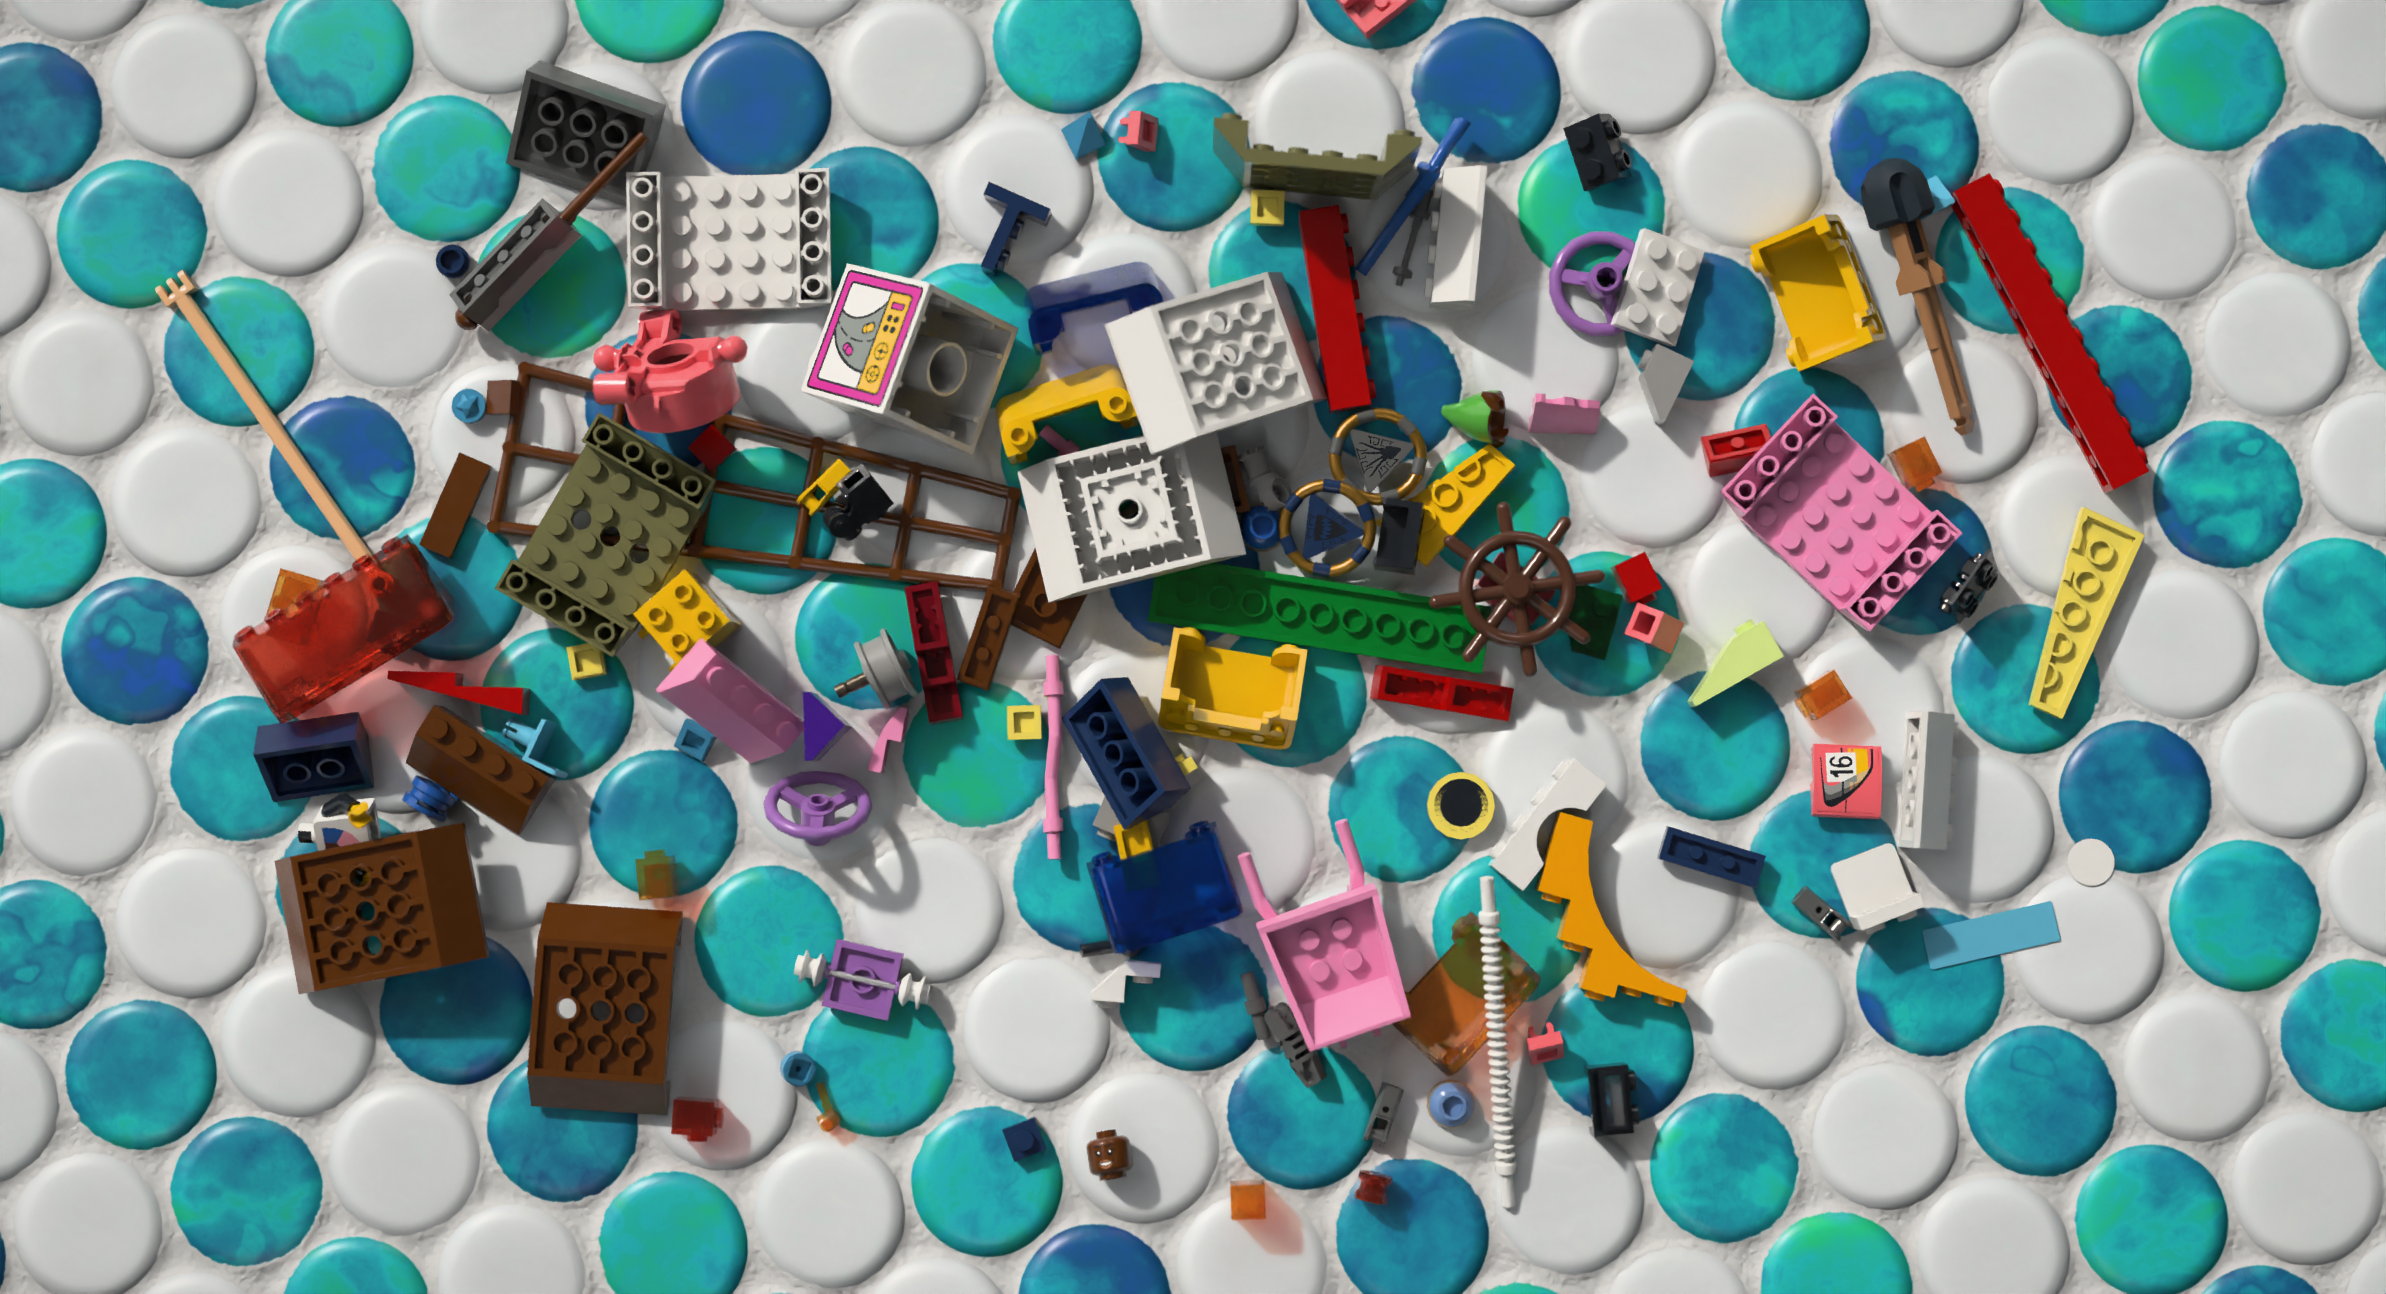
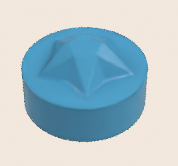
M461 390L452 400L453 414L465 423H477L486 415V399L476 390Z
M793 1051L783 1058L780 1065V1073L786 1082L800 1087L812 1081L816 1073V1064L813 1058L805 1052Z

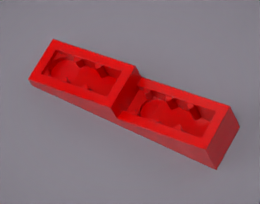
M1375 665L1369 699L1509 721L1514 688Z
M388 671V680L529 716V688L463 686V674L456 672Z

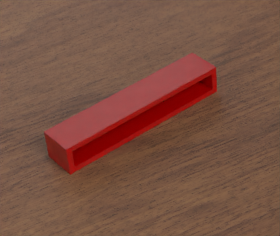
M1339 205L1299 211L1298 222L1329 413L1335 414L1370 408L1371 399L1376 398L1374 380L1373 378L1367 379L1365 366L1371 365L1368 345L1362 346L1360 333L1365 332L1363 313H1356L1354 300L1360 299L1357 279L1351 280L1349 267L1354 266L1352 247L1345 246L1344 234L1349 233L1346 213L1340 214Z

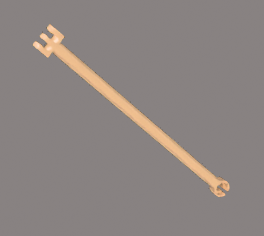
M184 270L177 273L179 279L184 284L181 287L172 277L166 281L173 292L170 295L162 285L155 288V291L166 307L171 309L177 305L367 576L370 593L378 598H390L385 591L377 590L376 582L378 579L383 578L386 581L384 589L390 594H395L398 587L394 575L384 572L196 304L191 294L196 292L198 288Z

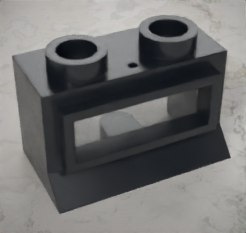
M1624 1062L1584 1066V1073L1588 1075L1589 1086L1587 1104L1591 1109L1592 1126L1589 1127L1590 1134L1595 1138L1606 1135L1634 1133L1633 1125L1639 1124L1637 1104H1631L1630 1091L1636 1090L1634 1070H1628V1064Z

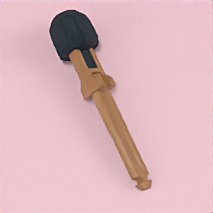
M1900 158L1884 159L1866 173L1861 186L1863 208L1869 228L1874 231L1889 230L1900 267L1896 280L1899 296L1912 292L1950 420L1953 419L1955 421L1956 427H1954V430L1961 436L1973 432L1975 421L1971 422L1970 414L1973 413L1935 286L1947 282L1944 268L1932 260L1920 218L1932 214L1935 208L1928 181L1921 169L1908 160Z

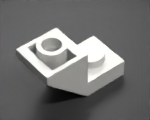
M1127 960L1091 991L1090 1000L1097 1001L1096 1007L1117 1008V1002L1124 1003L1126 976H1133L1132 982L1152 984L1153 978H1160L1161 962Z

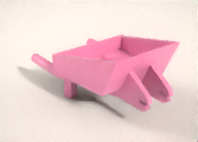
M1348 819L1335 822V827L1350 868V885H1347V892L1279 915L1277 910H1274L1266 899L1251 853L1246 852L1238 856L1254 907L1264 919L1256 922L1259 935L1310 1052L1339 1042L1342 1049L1348 1046L1346 1042L1348 1038L1369 1031H1373L1376 1037L1381 1035L1380 1027L1411 1017L1379 894L1374 883L1364 885V867Z

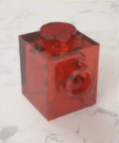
M679 1096L673 1100L671 1134L687 1135V1141L706 1142L708 1136L712 1137L717 1133V1128L722 1129L724 1108H719V1099Z

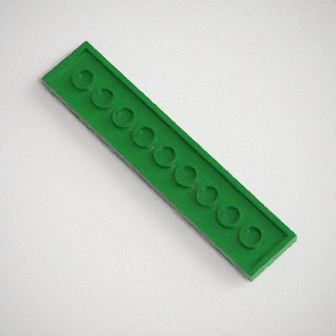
M1210 563L1154 578L1148 622L1191 627L1211 632L1482 674L1486 651L1485 645L1473 662L1468 663L1464 661L1462 654L1477 632L1466 620L1460 605L1433 609L1429 604L1431 597L1218 563ZM1476 604L1481 615L1487 620L1492 612V607Z

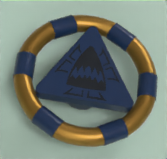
M1319 479L1308 482L1296 489L1284 503L1286 505L1281 510L1278 522L1279 540L1285 554L1301 570L1314 576L1329 578L1341 576L1361 565L1371 552L1376 537L1375 515L1364 495L1353 486L1340 480ZM1315 493L1342 494L1349 498L1357 506V510L1364 523V530ZM1310 496L1302 555L1298 551L1291 534V519L1293 513L1303 500ZM1363 535L1359 546L1343 562L1331 565L1308 560L1310 557Z

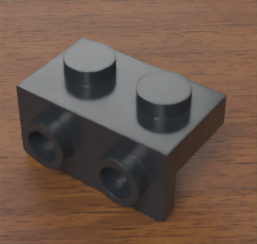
M1598 113L1563 128L1584 192H1590L1614 181L1626 180L1632 177L1630 172L1632 166L1631 159L1626 150L1622 148L1619 139L1621 136L1620 126L1616 119L1612 118L1611 114Z

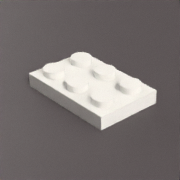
M1641 229L1611 325L1669 347L1676 346L1705 251L1649 229Z

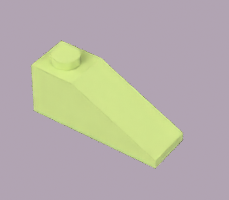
M1751 619L1734 629L1737 635L1728 639L1687 702L1690 707H1696L1784 657L1764 621L1754 624Z

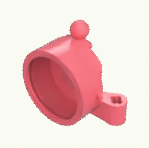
M676 309L642 311L638 321L637 340L632 346L629 343H625L621 349H615L613 346L603 345L595 350L593 356L595 366L604 372L614 370L613 373L597 374L595 376L593 393L596 402L599 405L624 404L630 424L638 430L651 433H670L699 427L729 412L740 399L741 392L733 363H738L746 358L748 346L745 340L739 336H730L726 339L717 336L678 340L682 332V322L680 314Z

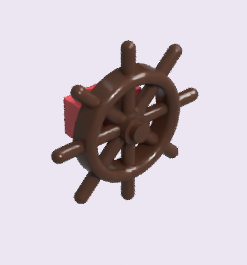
M1501 502L1497 505L1501 533L1485 540L1475 550L1454 535H1447L1444 538V545L1464 559L1465 563L1459 577L1458 592L1432 596L1429 604L1433 609L1460 605L1466 620L1477 632L1462 654L1464 661L1468 663L1473 662L1486 643L1490 641L1504 647L1520 648L1524 674L1528 677H1533L1537 673L1533 645L1550 638L1559 629L1581 644H1586L1590 641L1589 632L1568 617L1574 605L1576 587L1601 583L1605 575L1601 570L1573 573L1568 559L1557 547L1571 526L1569 517L1563 516L1559 518L1552 530L1544 538L1531 532L1514 531L1510 505L1507 502ZM1517 546L1528 547L1536 551L1524 568L1519 563ZM1503 548L1504 553L1500 552L1492 563L1486 559L1492 552ZM1548 559L1558 576L1537 578L1535 575ZM1477 570H1479L1483 575L1475 585L1477 589H1473L1474 578ZM1560 589L1559 602L1555 609L1548 602L1555 594V590ZM1485 601L1493 607L1496 603L1498 605L1486 620L1479 612L1476 603ZM1539 615L1548 620L1538 629L1531 631L1530 625L1535 622ZM1505 617L1516 623L1517 633L1498 629Z

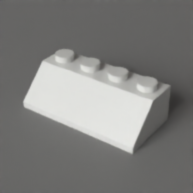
M1487 166L1446 168L1443 170L1441 178H1438L1434 183L1433 198H1439L1438 211H1432L1430 231L1436 232L1435 245L1429 244L1427 264L1433 265L1432 278H1426L1424 298H1430V308L1469 311L1475 302Z
M1931 711L1906 712L1898 847L1946 850L1947 844H1950L1952 841L1953 827L1951 823H1948L1949 810L1953 809L1955 802L1954 790L1950 789L1951 776H1955L1957 769L1956 756H1952L1953 742H1957L1959 736V724L1954 722L1955 714Z

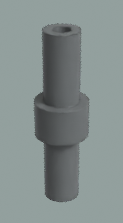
M1253 971L1240 974L1247 1001H1244L1247 1015L1252 1017L1258 1040L1269 1038L1271 1034L1264 1018V1011L1267 1008L1264 997L1259 995Z

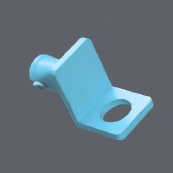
M514 717L509 719L506 725L517 730V732L504 728L503 737L527 747L522 760L554 776L566 779L568 773L541 761L557 727V723L541 719L537 729H534Z

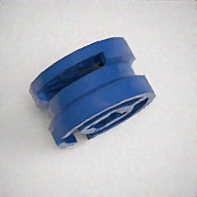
M416 775L412 781V790L410 792L406 791L402 800L419 812L435 820L445 822L449 815L447 813L449 806H454L458 797L453 793L448 795L444 787Z

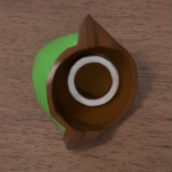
M1482 391L1458 403L1442 406V416L1467 436L1481 442L1491 443L1495 448H1499L1505 443V437L1508 435L1509 428H1504L1505 398L1502 391Z

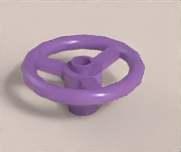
M1591 231L1572 239L1557 254L1549 272V295L1557 314L1571 328L1590 336H1614L1626 331L1612 326L1611 322L1617 306L1614 295L1620 289L1623 281L1621 272L1630 263L1635 243L1631 239L1614 232ZM1612 245L1622 250L1612 263H1599L1589 273L1565 269L1568 261L1579 250L1589 246ZM1597 279H1605L1608 286L1602 287ZM1562 283L1583 286L1592 298L1601 300L1607 323H1593L1579 317L1568 306L1562 292Z
M822 771L799 772L781 779L769 789L763 802L766 818L777 830L794 838L804 839L806 843L813 846L826 845L832 839L854 833L867 822L873 807L869 792L857 780L840 773ZM823 783L837 786L846 791L831 798L823 794H813L806 797L795 791L794 788ZM779 799L800 809L801 825L787 820L781 815L777 807ZM858 801L859 807L856 814L847 821L835 825V812Z

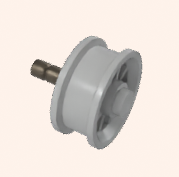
M886 628L880 630V636L864 644L859 640L854 642L863 672L846 680L845 683L842 682L834 686L836 694L840 699L848 695L849 692L852 693L870 684L886 710L891 708L892 701L910 694L914 697L918 695L908 672V669L912 668L904 650L898 651Z

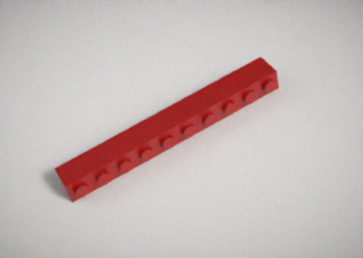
M1989 173L1951 193L1955 201L1951 207L2103 492L2115 490L2149 472L2146 466L2148 459L2145 452L2140 446L2136 447L2130 436L2132 429L2125 417H2120L2114 406L2116 399L2109 387H2104L2098 376L2100 375L2098 364L2092 357H2088L2082 346L2084 345L2083 336L2076 327H2072L2067 318V306L2060 297L2057 298L2051 288L2053 283L2048 271L2045 268H2040L2035 258L2037 253L2033 243L2029 238H2024L2019 228L2021 222L2017 213L2012 208H2008L2003 198L2005 192L2001 183L1997 179L1993 180Z

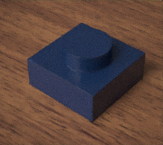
M1035 1116L1002 1129L1014 1162L1046 1150V1145Z

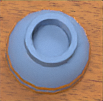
M1448 1079L1439 1082L1431 1089L1427 1097L1429 1116L1435 1123L1445 1128L1463 1126L1470 1120L1475 1110L1473 1092L1466 1084L1459 1080Z

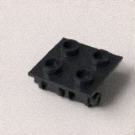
M1988 548L1984 555L1976 553L1974 557L1970 556L1961 569L1962 573L1958 572L1956 575L1964 584L1961 585L1956 581H1952L1951 586L1956 590L1948 587L1939 599L1941 604L1938 609L1947 615L1953 612L1958 624L1965 617L1970 618L1979 605L1977 599L1984 589L1990 590L1998 578V568L1991 549Z

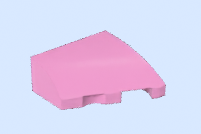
M1535 394L1532 399V414L1529 418V433L1596 434L1600 414V401L1571 397L1546 399V394Z

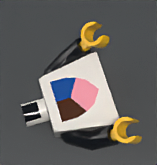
M345 793L326 802L320 808L313 823H301L298 828L299 842L316 843L318 851L382 838L375 798L355 800ZM359 868L355 878L360 882V886L364 887L368 883L369 875L365 869Z

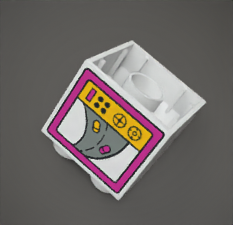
M847 263L839 287L833 294L831 309L816 350L809 359L808 372L801 391L849 413L935 444L973 455L1019 328L930 283Z

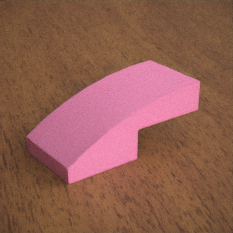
M900 707L885 725L872 752L868 771L884 773L890 740L904 742L910 709Z

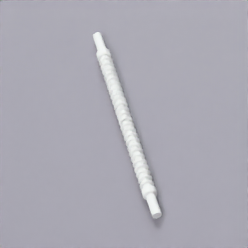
M1484 876L1480 878L1482 911L1479 912L1478 917L1479 923L1483 925L1480 928V933L1484 934L1480 941L1485 944L1481 948V951L1485 953L1481 960L1486 963L1482 970L1487 973L1483 976V980L1487 982L1483 988L1488 991L1484 995V998L1488 1000L1485 1008L1489 1010L1485 1017L1490 1019L1486 1023V1027L1490 1029L1486 1035L1491 1038L1487 1045L1492 1048L1488 1051V1055L1492 1057L1488 1063L1493 1066L1489 1070V1073L1493 1075L1490 1083L1494 1085L1490 1092L1495 1094L1491 1098V1101L1495 1103L1491 1110L1496 1113L1493 1115L1492 1120L1497 1122L1493 1125V1129L1497 1131L1493 1138L1498 1141L1494 1144V1148L1498 1150L1495 1153V1157L1499 1159L1495 1163V1170L1500 1175L1502 1207L1510 1208L1515 1206L1513 1174L1517 1171L1516 1161L1512 1159L1516 1153L1511 1150L1515 1147V1143L1511 1141L1515 1135L1510 1132L1514 1125L1510 1123L1513 1120V1115L1509 1114L1513 1107L1508 1104L1512 1101V1097L1508 1095L1511 1092V1087L1507 1086L1511 1079L1506 1076L1510 1073V1069L1506 1067L1510 1061L1508 1058H1505L1509 1051L1504 1048L1508 1045V1041L1504 1039L1508 1032L1503 1030L1507 1026V1022L1503 1020L1507 1014L1502 1011L1506 1004L1501 1001L1505 998V994L1501 992L1505 985L1500 983L1504 979V975L1500 974L1503 966L1499 964L1503 957L1498 954L1502 951V947L1498 945L1502 938L1497 936V933L1501 931V928L1497 926L1500 923V912L1496 910L1494 877Z

